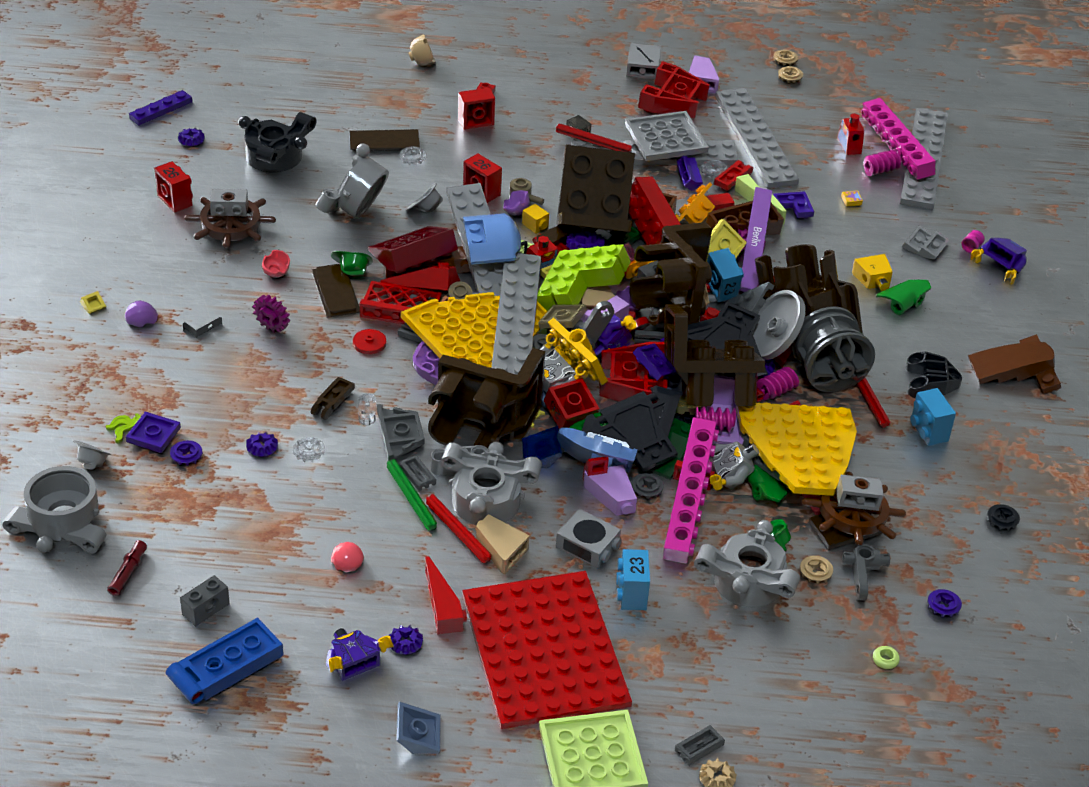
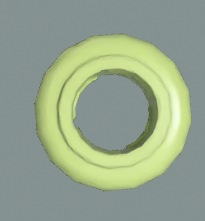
M880 646L873 652L874 663L882 669H893L899 664V654L892 647ZM881 656H888L891 659L887 660L882 658Z

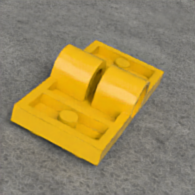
M554 317L548 321L551 328L549 332L553 334L554 339L556 337L559 339L557 347L561 351L564 349L571 361L575 360L577 365H583L585 367L584 370L588 372V376L592 381L597 380L601 385L606 383L608 380L586 332L583 329H575L569 332Z

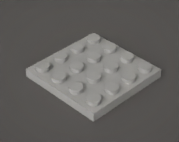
M687 111L625 119V126L646 161L708 153L709 146Z

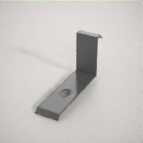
M222 317L211 321L197 330L184 322L183 332L186 329L197 338L222 324Z

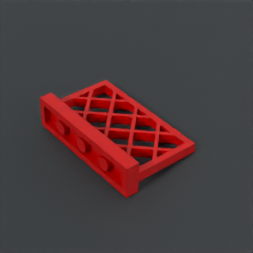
M371 281L364 299H361L359 303L360 317L404 324L405 321L401 318L402 311L417 306L415 303L418 301L427 302L426 298L429 297L436 298L440 302L442 293ZM379 288L382 290L379 292H375L373 289ZM394 291L400 292L394 296L391 294ZM387 294L389 298L383 300L380 298L381 296ZM414 294L417 297L411 299L409 295ZM403 297L406 299V301L401 303L398 301V299Z

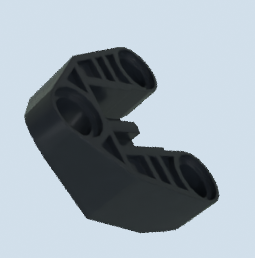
M925 351L913 353L907 358L906 370L913 374L924 375L914 378L910 382L908 388V395L910 397L916 398L917 392L938 388L944 396L961 386L962 375L946 357Z

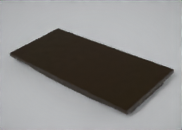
M418 129L350 131V150L356 151L359 144H367L370 151L420 149Z
M340 264L319 266L316 269H312L327 318L360 313V307L349 275L343 273Z

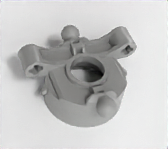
M359 144L357 146V154L352 157L353 168L345 176L340 188L337 190H323L316 203L317 209L324 213L336 212L341 208L355 219H358L372 205L385 185L389 171L368 157L370 148L367 144Z
M499 442L491 443L488 447V452L481 453V455L470 453L459 444L449 443L446 445L441 459V464L444 468L457 471L454 478L449 480V486H452L453 508L459 517L474 525H477L488 514L503 522L512 519L519 510L520 498L524 499L525 493L521 490V482L527 484L536 483L540 475L542 462L536 457H528L518 461L508 460L502 455L504 447ZM494 482L498 484L493 487H482L476 483Z
M72 466L52 467L34 475L24 488L23 495L26 508L14 507L3 522V528L11 534L25 531L37 533L40 538L37 540L36 547L41 552L50 551L53 548V542H60L63 539L71 541L84 551L93 554L97 552L106 538L104 529L89 524L100 513L95 481L88 472ZM59 506L74 507L64 511H53Z
M768 520L760 521L757 524V530L753 529L749 530L748 533L732 536L720 550L710 544L702 545L694 562V566L699 571L714 575L715 586L723 597L735 604L746 607L765 606L774 602L779 596L791 598L794 596L800 581V575L796 571L787 569L786 553L771 535L773 525ZM740 559L757 560L764 563V565L749 567L743 564Z

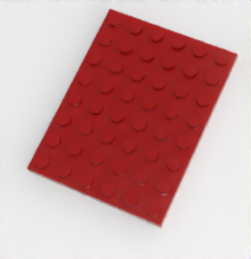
M586 571L462 590V597L500 729L539 723V720L588 715L632 707V699Z

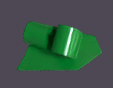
M907 280L878 293L876 297L890 299L892 311L897 315H901L912 306L919 307L925 299L926 292L931 290V285L928 280Z
M754 465V471L746 478L752 487L754 499L773 500L779 503L788 494L784 483L757 465Z

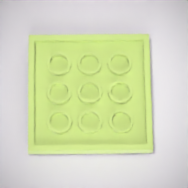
M628 710L539 720V729L553 787H648V780Z

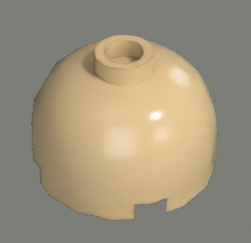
M425 35L415 38L410 45L411 52H408L411 61L415 60L418 65L425 67L435 64V58H433V53Z

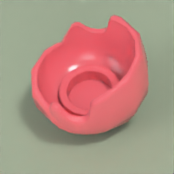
M273 250L270 255H265L262 262L264 273L271 278L284 276L290 266L288 254L281 250Z
M353 542L340 543L334 548L331 556V563L334 564L336 570L344 572L356 571L361 567L364 560L361 548Z

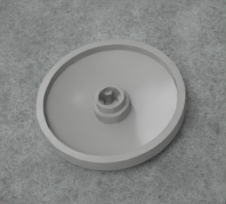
M782 290L766 299L758 313L760 320L752 334L760 355L764 360L773 359L782 354L793 343L802 328L805 318V304L803 299L793 291Z

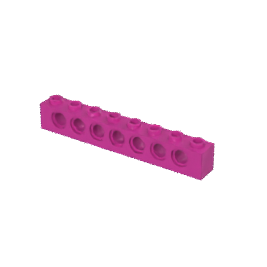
M881 98L863 102L862 117L874 128L876 134H879L890 150L898 152L903 166L907 167L910 174L917 180L935 175V160L885 102Z
M694 417L692 419L664 545L663 559L687 564L689 556L693 557L695 544H692V539H697L699 527H695L696 522L700 523L702 515L699 506H704L706 494H702L703 489L707 490L709 482L706 473H711L712 462L709 459L710 457L714 458L716 446L713 445V441L717 442L719 430H716V421Z

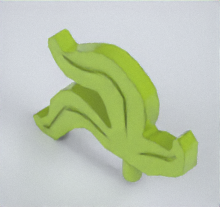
M135 413L133 419L127 415L117 416L110 425H106V429L115 430V441L120 443L123 441L124 432L130 431L141 415Z

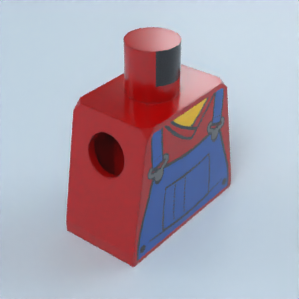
M855 113L851 114L850 118L842 119L837 136L846 155L862 154L864 128L859 121L860 116Z
M540 236L537 244L527 248L526 254L541 256L540 269L554 263L559 250L548 237Z

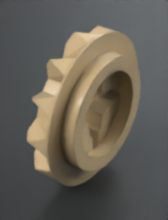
M790 50L776 51L773 56L774 62H778V65L791 66L795 65L798 61L797 54Z
M787 66L778 71V78L782 79L783 82L795 83L800 82L803 78L802 71L796 67Z
M809 556L802 560L799 571L802 572V577L808 578L809 582L814 580L817 584L820 581L826 583L832 577L833 566L823 557ZM818 567H820L819 571L813 572V570H816Z
M718 758L715 761L708 759L707 763L701 766L699 778L705 787H733L736 782L737 774L734 771V766L728 765L727 761L721 762ZM722 771V775L714 779V773Z

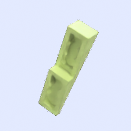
M749 174L736 177L735 191L748 201H753L755 188L759 186ZM772 194L771 203L784 218V225L787 211Z

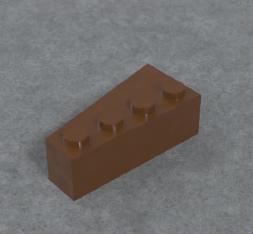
M753 201L708 212L706 223L713 230L719 220L724 219L737 233L738 229L741 231L748 230ZM770 203L766 235L780 234L784 218L775 206Z

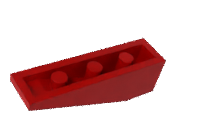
M425 556V573L437 635L463 632V623L467 622L466 610H462L460 600L430 556Z

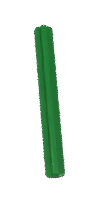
M395 459L387 461V469L428 531L435 530L437 528L436 520Z

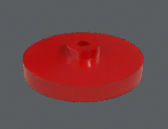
M375 329L361 330L353 337V347L363 354H376L386 347V336Z

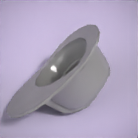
M437 183L433 184L423 196L409 205L405 211L412 207H416L423 212L434 211L443 201V198L435 189Z
M73 441L78 445L77 460L83 464L85 469L93 470L95 467H101L107 456L111 455L84 442Z

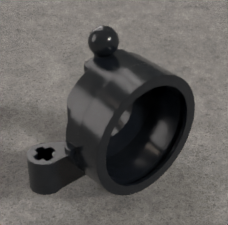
M299 112L291 126L272 119L259 122L257 118L251 120L248 116L240 117L238 124L242 129H245V152L248 164L259 171L271 173L287 171L297 166L302 159V149H305L307 146V140L304 137L315 128L317 123L316 117Z

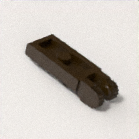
M337 377L317 398V401L311 408V414L317 415L321 411L322 406H324L321 418L327 420L331 416L332 411L355 389V383Z

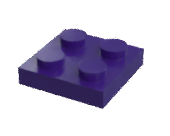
M655 343L637 347L634 350L633 354L636 356V360L645 366L653 379L658 381L677 374L670 361Z
M144 412L125 436L126 442L162 453L180 430L181 424L172 419Z

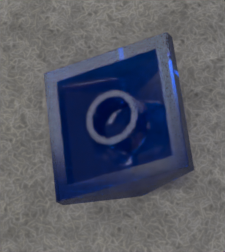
M558 425L522 438L524 459L536 457L542 462V468H549L562 456L561 445L557 439Z

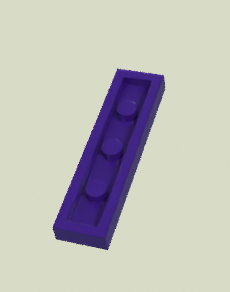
M183 90L130 112L129 119L140 126L192 103V96Z

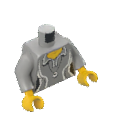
M552 333L546 336L547 344L543 345L540 349L545 351L543 390L546 393L551 387L588 377L586 370L581 373L585 369L583 365H578L574 370L555 348L550 349L559 343L557 337L553 342H550V339L553 337Z
M739 442L714 444L716 448L712 460L717 474L710 476V484L713 485L715 490H720L722 485L733 490L737 485L742 484L747 476L754 471L755 467L752 458L759 454V450L754 444L746 448Z

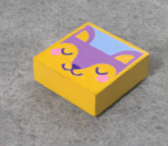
M846 191L841 194L846 207L862 205L863 200L858 191Z

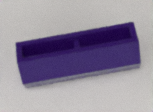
M683 155L677 161L683 185L691 191H696L703 184L696 159Z

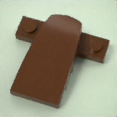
M1037 334L1019 340L1020 343L999 346L968 355L980 385L995 379L1002 383L1015 377L1019 382L1035 375L1043 394L1061 389V383L1055 373L1054 350L1046 342H1040Z

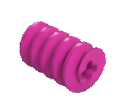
M896 150L868 155L864 159V171L867 176L878 175V173L893 171L895 168L899 169L901 167L900 155Z
M783 367L757 381V387L765 394V396H762L764 397L763 400L775 399L776 396H781V394L799 386V378L790 367Z
M696 406L695 418L716 421V427L719 426L720 432L723 431L724 427H727V431L730 433L732 427H735L736 408L730 414L729 408H725L722 413L721 407H718L716 412H714L713 407H709L707 412L705 406H702L700 411Z

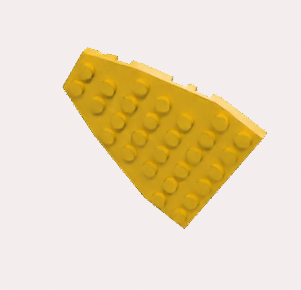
M494 292L465 295V299L449 297L448 301L444 302L432 299L401 312V318L439 358L444 354L458 359L465 358L473 363L491 367L500 296H494ZM538 301L536 303L533 337L541 329L538 322L547 313V310Z
M767 402L756 403L754 406L736 405L740 431L743 434L747 433L749 443L756 445L759 450L758 455L771 471L776 470L780 474L779 479L788 485V488L793 493L834 496L840 475H845L847 472L857 433L850 409L844 407L770 404Z

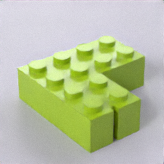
M624 244L559 251L538 290L537 301L548 311L556 303L557 305L579 304L587 287L619 285L624 277V272H626L631 262Z

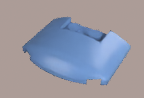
M502 213L463 217L471 265L515 261V254L520 252L521 235L516 223L510 216Z

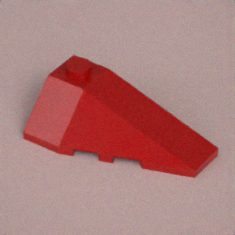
M444 262L438 263L436 266L380 280L383 283L447 291L453 283L461 282L456 267L449 266V263Z

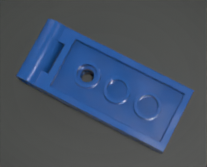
M257 617L181 661L172 663L167 668L166 675L191 704H198L203 699L206 701L284 656L283 644Z

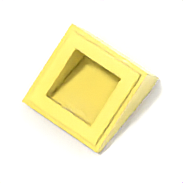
M98 291L83 296L80 299V304L89 314L106 308Z

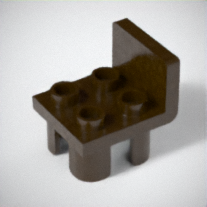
M565 145L556 226L566 224L572 225V228L584 227L606 230V232L616 230L621 231L622 234L630 233L632 220H628L635 153Z
M706 222L664 226L662 228V240L659 244L640 245L636 248L634 259L637 262L658 260L655 275L633 278L629 286L630 299L636 308L664 307L659 309L658 314L649 315L648 322L651 325L665 324V304H678L688 314V324L699 322L700 316L704 315L706 310V303L703 297L705 286L710 283L712 278L711 267L706 262L712 228Z
M802 244L788 247L785 250L787 267L776 266L772 268L771 257L768 255L755 259L758 286L767 282L774 285L772 290L766 291L763 299L766 300L771 295L782 290L793 291L804 301L805 317L816 310L826 307L847 309L856 318L860 332L863 334L857 289L852 283L838 280L835 251L826 250L824 257L820 258L821 275L819 273L817 251L814 245Z
M665 304L664 355L682 379L681 397H686V403L692 406H711L714 401V373H724V376L735 377L734 403L737 406L756 405L757 373H765V360L754 352V347L748 346V341L725 340L724 349H715L716 347L710 346V341L687 340L688 314L678 304Z
M532 348L517 375L509 373L504 369H494L473 363L465 358L458 359L443 354L438 361V382L428 398V404L433 406L438 400V407L428 423L430 436L436 442L447 445L454 442L461 428L464 427L481 432L474 445H482L487 449L491 443L499 442L501 438L513 442L523 441L542 408L545 351Z

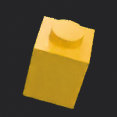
M534 204L522 211V224L536 234L549 227V213L537 204Z

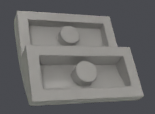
M918 225L902 247L918 256L935 260L950 240L938 231L931 234Z

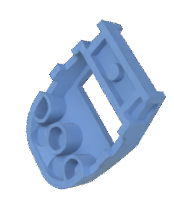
M560 428L557 435L562 448L577 460L586 463L591 458L609 457L608 467L623 465L627 473L630 472L637 453V449L624 447L621 443L615 441L613 445L603 442V437L598 435L590 438L587 437L584 431L572 428Z

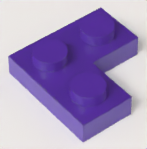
M805 191L773 193L774 197L785 209L793 208L797 218L814 217L813 207Z

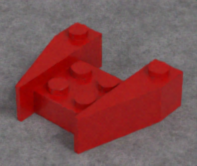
M662 61L657 68L654 83L662 88L659 89L646 84L640 92L638 108L658 114L687 111L690 118H695L699 103L695 99L707 101L710 84L676 65Z
M645 342L602 350V369L611 370L610 378H607L608 381L603 385L599 383V396L620 402L642 391L649 395L652 393L650 388L656 385L667 388V380L657 381L656 379H649V371L636 360V356L633 354L637 347L654 343L664 353V342Z

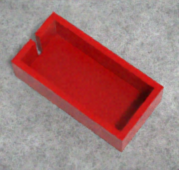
M635 177L631 186L629 213L646 244H659L662 240V228L664 226L681 224L654 177Z

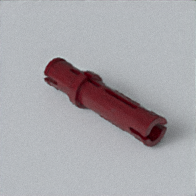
M136 540L130 552L125 554L124 562L107 587V591L111 595H120L133 570L139 566L140 559L147 550L145 542Z

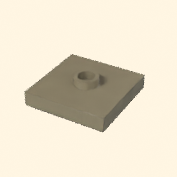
M585 304L553 305L538 322L539 328H550L548 321L553 317L564 328H573L586 313L587 307Z

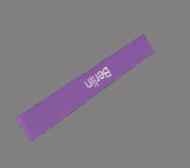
M756 187L754 191L746 239L747 243L742 263L744 277L742 278L739 291L747 292L758 285L755 259L763 254L772 190Z

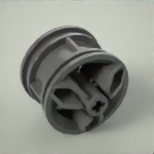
M826 307L807 315L804 318L799 334L791 344V350L796 359L804 365L810 383L816 389L824 392H839L856 385L869 373L875 361V349L872 343L860 332L854 315L841 307Z

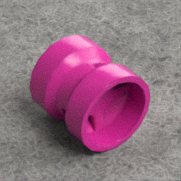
M978 230L971 231L962 240L963 250L971 253L974 249H978L985 241L984 235Z

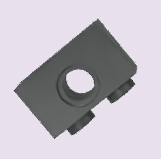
M213 575L180 597L182 615L196 627L230 604L228 586Z

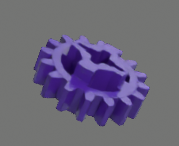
M580 230V232L574 231V234L569 233L566 244L569 250L596 246L603 247L605 240L601 234L592 233L590 230Z

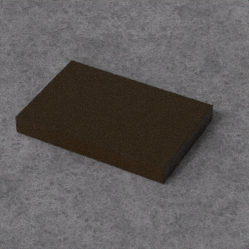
M821 514L809 518V524L828 550L855 543L854 535L843 533L834 527L821 531L819 526L825 522ZM879 531L872 535L863 536V540L881 535L882 533Z

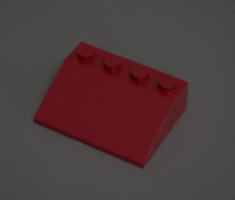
M427 226L367 247L368 251L388 270L395 271L396 273L405 272L408 267H419L425 261H436L439 256H450L453 254V251L458 250L453 229Z

